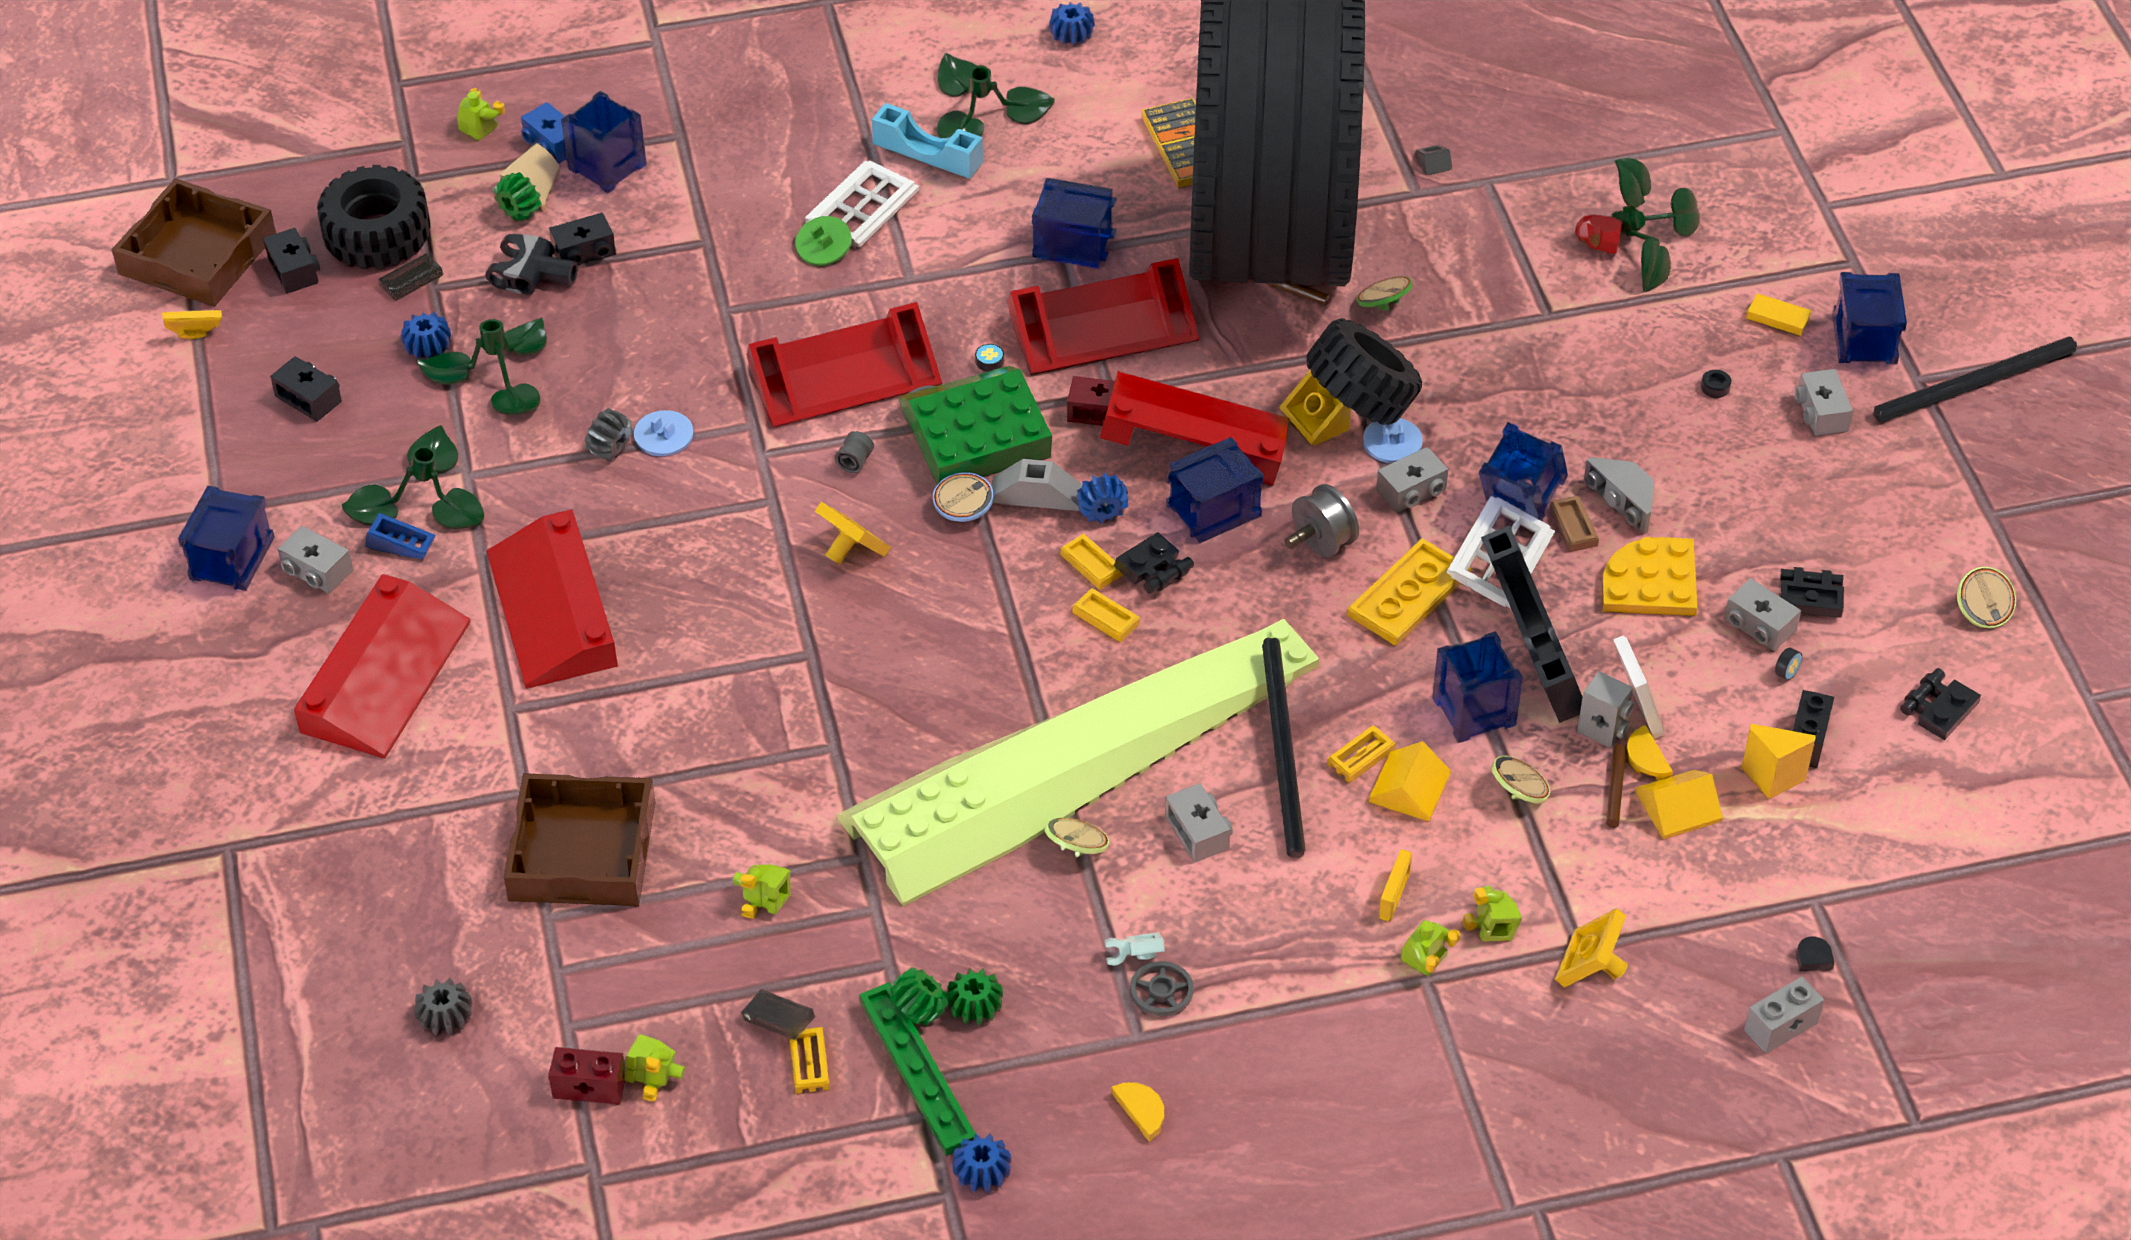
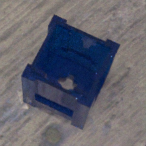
M601 90L593 95L592 100L573 114L570 113L561 119L568 170L575 174L579 173L596 183L604 192L610 193L624 178L636 169L640 170L647 165L641 114L616 103Z
M1046 177L1040 198L1032 214L1033 257L1099 269L1101 261L1106 262L1108 252L1105 251L1109 238L1114 239L1117 229H1113L1112 207L1115 206L1117 198L1113 197V189Z
M1841 272L1837 305L1833 306L1832 311L1838 362L1851 363V361L1898 364V347L1902 331L1906 330L1907 326L1900 274L1864 275Z
M1507 422L1502 431L1503 437L1488 463L1484 462L1479 470L1486 502H1488L1491 496L1494 498L1498 497L1543 521L1545 509L1559 485L1563 486L1568 477L1563 447L1553 441L1548 443L1519 430V426Z
M1230 437L1169 463L1167 483L1170 484V496L1166 498V507H1171L1190 529V537H1195L1200 544L1262 516L1261 486L1264 475L1241 451L1237 442Z
M207 485L178 537L179 545L183 547L182 550L189 567L187 573L191 581L201 582V580L233 586L234 590H247L275 538L273 529L269 527L264 496L254 494L249 496L219 490V487Z
M1494 631L1470 642L1437 648L1432 698L1436 705L1441 706L1454 729V737L1458 743L1470 740V737L1502 727L1507 729L1517 725L1523 676L1518 668L1514 669L1501 646L1499 635Z

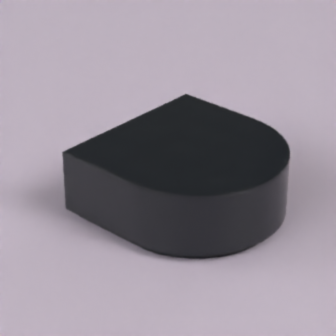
M1815 936L1806 937L1800 941L1796 952L1799 971L1833 970L1835 962L1831 947L1827 941Z

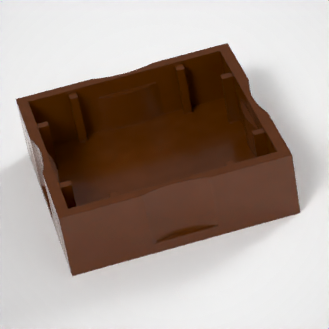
M175 178L153 202L146 215L136 222L111 250L119 275L215 307L265 249L263 238L276 234L271 209L237 198L221 196L207 188Z
M523 773L516 808L517 825L510 840L503 877L508 901L639 906L656 803L652 778L611 776L580 778L571 775Z

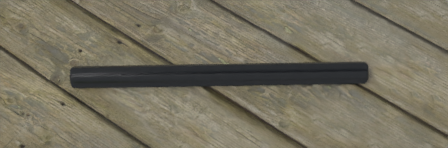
M2068 336L1884 402L1874 407L1873 416L1876 417L1878 422H1884L2076 352L2077 342L2074 341L2073 337Z
M1268 637L1263 641L1262 650L1286 850L1289 857L1300 858L1304 856L1306 848L1281 646L1278 638Z

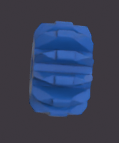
M1070 2L1069 5L1059 4V8L1052 9L1049 29L1054 36V40H1061L1062 44L1069 42L1074 46L1075 42L1084 43L1085 39L1092 37L1095 18H1093V14L1090 12V7H1083L1082 3L1075 5Z
M423 311L421 316L412 315L411 320L404 321V326L401 330V340L404 343L405 350H407L408 354H414L417 359L422 356L430 358L431 355H441L442 350L449 349L451 330L445 318L438 317L436 312L426 315Z
M1105 472L1101 477L1097 478L1092 475V480L1082 481V488L1077 490L1080 512L1088 518L1089 522L1097 520L1102 524L1106 519H1110L1113 522L1114 516H1123V510L1129 507L1126 485L1123 484V481H1120L1117 475L1109 477Z
M977 1133L973 1136V1141L963 1138L961 1148H955L953 1153V1173L955 1176H958L961 1187L970 1184V1189L973 1193L979 1187H984L987 1193L991 1190V1185L1001 1188L1003 1178H1009L1011 1173V1153L1009 1150H1005L1003 1139L994 1142V1137L991 1133L985 1139H980Z

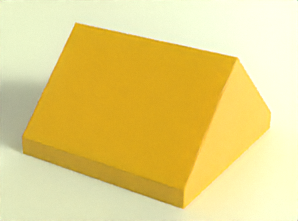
M1309 370L1279 408L1307 441L1315 446L1350 430L1351 408H1347L1341 401L1330 395V392L1319 384V381L1312 376L1311 370Z
M1751 723L1741 769L1768 799H1771L1806 781L1816 736Z
M1423 741L1390 751L1368 802L1430 822L1449 780L1451 770Z
M1691 770L1635 787L1636 795L1663 840L1722 822V812L1712 773Z

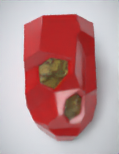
M1587 215L1577 222L1575 235L1581 242L1586 243L1592 249L1605 251L1608 254H1617L1622 221L1609 216Z

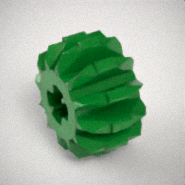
M512 172L509 175H505L493 189L496 194L494 199L500 205L499 209H503L507 217L511 216L515 222L531 218L542 205L539 199L541 195L535 189L536 185L530 182L529 177L524 178L520 172L516 174Z
M911 967L902 975H899L890 988V998L897 1004L896 1009L901 1010L905 1017L911 1018L916 1024L921 1023L927 1026L936 1018H939L948 1005L947 993L941 989L942 985L937 983L933 976L927 975L922 969L917 970Z
M969 967L966 975L957 972L955 981H949L946 996L948 1009H951L954 1019L963 1017L965 1025L971 1020H976L980 1026L983 1018L993 1021L995 1012H1000L1002 1008L1003 988L1001 984H998L995 974L987 976L984 968L978 973H974Z

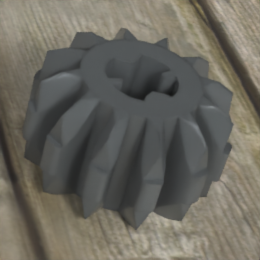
M607 408L604 412L601 411L598 413L597 418L592 420L591 427L587 429L588 434L585 437L586 449L596 457L611 461L614 457L617 458L620 452L625 449L627 442L630 441L629 436L633 431L632 421L616 410Z
M451 978L445 983L435 979L432 987L423 984L422 993L416 994L415 1017L420 1022L424 1031L432 1029L436 1037L441 1031H446L451 1036L453 1028L463 1029L464 1021L471 1019L472 999L462 983L454 985V981Z

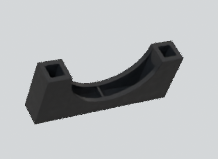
M1510 525L1482 536L1481 539L1558 722L1561 723L1580 715L1583 696Z

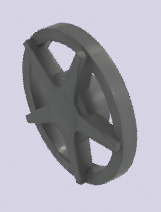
M1165 961L1148 963L1139 968L1133 975L1130 985V993L1134 1003L1142 1012L1155 1016L1179 1014L1190 1004L1194 990L1193 981L1188 972L1177 964ZM1160 969V975L1153 977L1150 982L1139 980L1147 972ZM1165 970L1177 973L1185 982L1175 983L1171 977L1165 974ZM1136 986L1148 991L1150 997L1146 1002H1143L1138 996ZM1188 989L1185 999L1177 1004L1173 998L1175 993ZM1157 1002H1165L1169 1008H1156L1153 1005Z

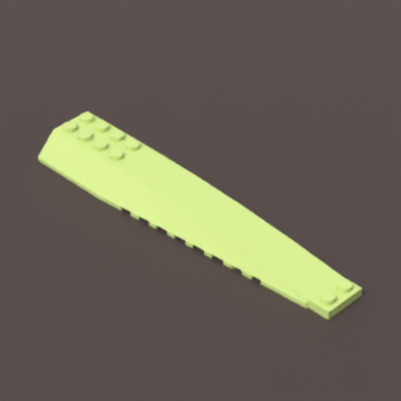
M1282 619L1258 632L1187 659L1086 704L948 759L837 814V819L853 840L859 837L864 839L885 867L887 886L904 907L1015 851L1045 833V827L1049 820L1073 816L1075 810L1086 803L1091 805L1098 801L1099 795L1111 788L1116 790L1125 784L1127 778L1137 772L1140 775L1150 769L1152 763L1162 757L1167 759L1174 755L1175 750L1185 743H1194L1201 738V734L1205 731L1217 729L1227 723V718L1235 713L1240 715L1267 699L1268 692L1262 650L1265 638L1276 637L1280 641L1285 686L1290 685L1294 679L1318 668L1319 658L1286 620Z

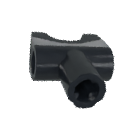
M508 234L503 238L500 248L505 255L513 258V260L492 263L485 272L486 279L493 286L509 292L530 295L535 291L540 280L573 286L577 278L578 264L576 261L552 257L555 252L554 245L545 238L523 234ZM507 243L515 244L518 249L511 248ZM493 272L501 275L503 279L496 277Z

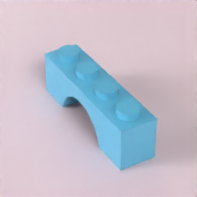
M885 103L872 118L874 145L968 179L974 175L983 163V137L961 129H957L952 137L949 138L934 137L916 124L910 111Z

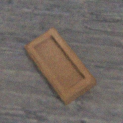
M1579 496L1550 501L1549 509L1569 552L1598 546V535Z

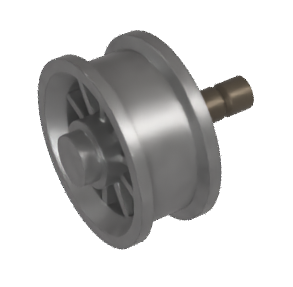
M1320 484L1313 489L1311 496H1300L1293 502L1292 517L1297 532L1285 538L1284 542L1289 549H1293L1299 543L1305 542L1318 555L1329 558L1339 551V547L1342 544L1351 545L1358 539L1359 523L1352 506L1342 493L1331 485Z

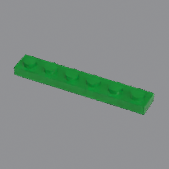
M885 983L859 994L861 1006L945 1156L953 1154L955 1148H961L963 1138L973 1141L975 1131L911 1018L905 1017L901 1010L896 1009L897 1004L891 1000V983Z

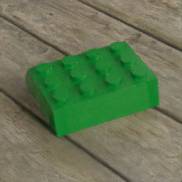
M1006 366L898 397V401L936 485L944 478L957 473H973L985 477L1002 472L1022 459L1044 460L1051 458L1052 434L1019 368Z

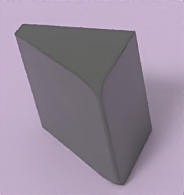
M1435 145L1414 151L1418 162L1427 175L1452 169L1450 150L1444 146Z

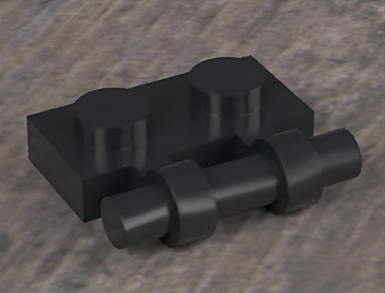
M1157 532L1116 557L1114 567L1135 585L1142 580L1146 581L1143 586L1144 590L1151 594L1167 588L1170 581L1174 579L1179 580L1186 576L1188 570L1194 567V562L1190 557L1182 560L1177 559L1179 550Z
M1793 567V570L1781 568L1779 597L1800 609L1801 614L1842 618L1844 610V575L1832 574L1831 570H1821L1820 573L1804 571L1802 567Z
M1936 668L1932 673H1927L1921 679L1920 686L1916 690H1911L1905 696V702L1900 706V710L1905 715H1910L1913 711L1921 714L1918 725L1946 740L1979 704L1981 695L1955 679L1948 686L1942 684L1941 681L1945 678L1946 674L1942 669ZM1929 694L1936 697L1932 703L1926 700Z

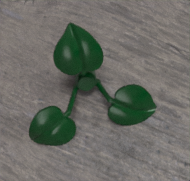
M945 53L940 62L937 75L940 90L951 97L961 96L965 91L968 94L971 93V103L968 115L961 111H951L944 114L938 122L937 133L939 138L952 137L957 129H961L982 137L984 124L981 120L972 117L977 97L984 98L991 90L995 92L1002 105L1008 106L1007 116L1021 124H1030L1042 118L1054 105L1055 99L1047 93L1034 88L1014 87L1007 92L1006 100L998 89L997 82L991 80V71L988 67L983 65L977 66L972 62Z
M1617 159L1614 162L1618 169L1620 191L1627 206H1624L1623 210L1614 211L1611 217L1622 221L1621 233L1645 240L1641 251L1643 291H1649L1668 279L1671 271V260L1667 248L1659 246L1660 241L1658 238L1637 231L1644 227L1646 221L1673 218L1674 230L1677 234L1682 236L1691 235L1696 231L1700 222V213L1697 208L1698 203L1690 189L1679 188L1674 191L1671 198L1672 213L1645 216L1642 211L1636 208L1645 203L1644 196L1648 195L1651 191L1649 171L1642 162L1636 159Z
M541 317L504 332L501 321L496 319L485 320L479 326L481 338L475 339L476 346L472 359L462 352H448L428 359H418V366L427 378L440 384H455L468 378V370L475 367L482 347L487 354L498 356L506 387L505 390H500L493 394L491 398L493 409L507 415L523 414L526 411L531 412L539 407L540 394L535 387L526 383L512 388L502 351L503 349L506 352L513 350L518 355H529L541 351L547 344L544 322Z
M441 425L422 435L409 448L407 460L411 467L406 468V474L395 496L391 498L390 491L385 487L367 485L357 489L342 504L343 511L350 518L364 525L372 526L378 513L395 519L398 515V509L394 503L399 501L410 477L414 476L422 482L430 479L433 480L437 496L441 500L433 504L432 515L441 526L449 529H462L479 525L484 520L483 508L472 493L464 489L453 488L444 495L441 490L438 473L452 469L458 462V450Z

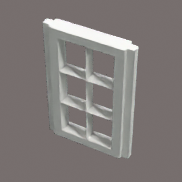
M864 161L805 217V222L817 217L829 216L838 208L848 213L841 219L845 223L849 222L853 217L865 221L856 231L851 232V246L860 248L919 191V186L914 181L872 161ZM871 175L882 180L872 191L861 187ZM888 183L899 188L889 199L878 195ZM854 192L865 196L854 208L843 203ZM870 200L882 204L871 216L860 212Z
M1491 496L1446 573L1451 575V578L1501 606L1510 608L1504 591L1488 583L1494 568L1488 554L1479 550L1483 544L1481 537L1496 531L1492 527L1500 514L1514 521L1511 527L1514 535L1520 525L1534 532L1535 534L1527 547L1518 543L1531 574L1555 531L1550 528L1551 526L1498 497L1494 498ZM1475 556L1490 564L1482 579L1467 571Z

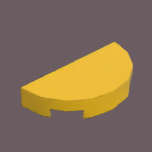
M221 310L162 312V318L165 328L177 333V337L196 339L207 336L206 332L214 327L218 328L222 319Z
M1646 725L1636 729L1630 735L1626 749L1629 765L1639 774L1643 772L1647 775L1655 776V780L1671 777L1673 771Z
M1121 1083L1112 1086L1111 1094L1146 1139L1149 1142L1159 1135L1164 1122V1104L1160 1096L1150 1087L1140 1083Z

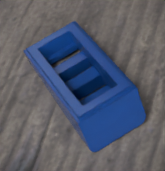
M378 513L367 533L365 547L423 560L435 539V534ZM405 538L411 539L409 543L404 542ZM417 541L423 542L420 548L414 546Z

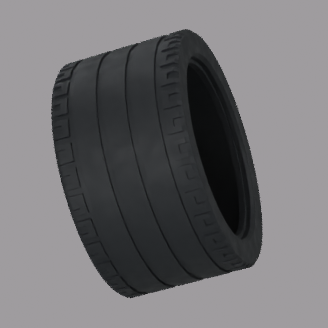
M1201 0L1189 276L1193 280L1211 281V278H1218V281L1247 283L1248 280H1254V283L1284 284V281H1290L1293 285L1320 286L1321 283H1327V286H1346L1350 282L1355 244L1361 156L1365 63V0Z

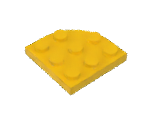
M1644 537L1620 548L1607 562L1602 580L1603 612L1696 616L1698 607L1693 538Z

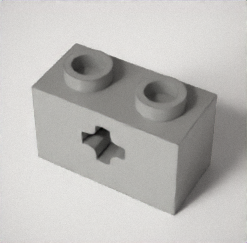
M1836 369L1801 373L1799 386L1795 387V398L1798 404L1801 403L1804 421L1807 425H1810L1814 436L1849 432L1853 409Z
M1426 447L1378 469L1376 491L1398 513L1445 491L1448 468Z
M304 526L298 528L278 548L281 567L287 574L295 575L305 580L311 587L320 588L329 594L353 571L348 549Z
M1750 578L1728 598L1724 619L1732 626L1753 637L1758 643L1764 644L1775 651L1797 631L1801 610Z
M1598 671L1583 692L1577 732L1609 748L1613 747L1618 738L1624 739L1631 725V722L1627 720L1634 706V702L1631 701L1633 687Z
M1201 783L1166 796L1165 817L1194 863L1229 850L1230 835L1233 834L1231 823L1226 816H1221L1214 796L1211 793L1207 794Z
M1800 977L1749 1007L1744 1031L1767 1054L1818 1024L1824 999L1803 977Z

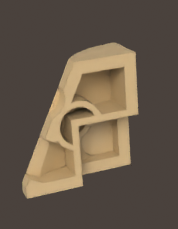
M536 143L500 173V179L512 172L515 174L520 172L524 178L529 177L530 182L536 185L535 189L541 195L539 199L542 205L538 210L543 212L547 207L546 199L548 194H551L553 191V181L557 179L560 167L554 157L545 148Z

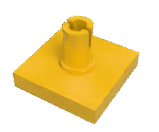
M821 501L815 512L839 528V535L825 553L828 558L839 565L842 564V561L855 542L866 546L883 557L891 549V546L850 517Z
M1615 908L1576 928L1555 980L1563 987H1567L1600 970L1610 975L1613 980H1616L1617 977L1620 978L1626 972L1628 963L1615 955L1613 949L1626 915Z

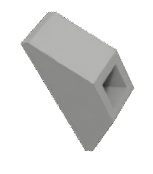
M1595 457L1587 459L1584 481L1588 487L1601 495L1610 507L1615 508L1625 517L1630 525L1635 526L1643 535L1647 533L1652 511L1654 479L1635 462Z
M1022 459L993 477L991 486L994 496L993 503L1079 511L1077 490L1082 488V484L1053 461Z

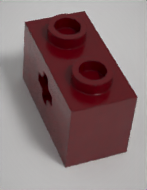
M1073 376L1067 399V422L1103 426L1115 381Z
M555 1047L548 1074L552 1098L620 1105L626 1082L624 1081L626 1068L623 1053Z

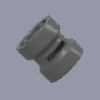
M852 431L845 438L844 446L840 447L835 455V461L846 472L858 473L863 468L866 458L873 451L874 443L866 434Z

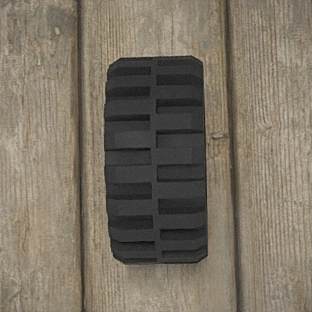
M372 165L370 168H365V166L357 167L352 172L348 170L342 173L339 179L335 177L329 183V187H325L318 200L317 214L327 250L339 261L343 260V263L352 267L358 265L360 269H368L369 267L382 269L385 265H398L400 260H408L414 255V251L418 252L430 234L431 223L424 189L416 178L411 177L404 170L398 171L396 167L387 166V168H383L381 165ZM375 214H388L377 219H362L364 217Z
M1340 318L1330 322L1307 353V367L1311 370L1312 376L1319 381V384L1326 388L1335 399L1337 398L1344 406L1351 408L1356 414L1364 416L1374 423L1378 422L1381 425H1389L1397 422L1422 388V378L1418 370L1414 369V365L1399 350H1396L1391 343L1379 337L1374 331H1370L1365 326L1358 325L1352 320Z

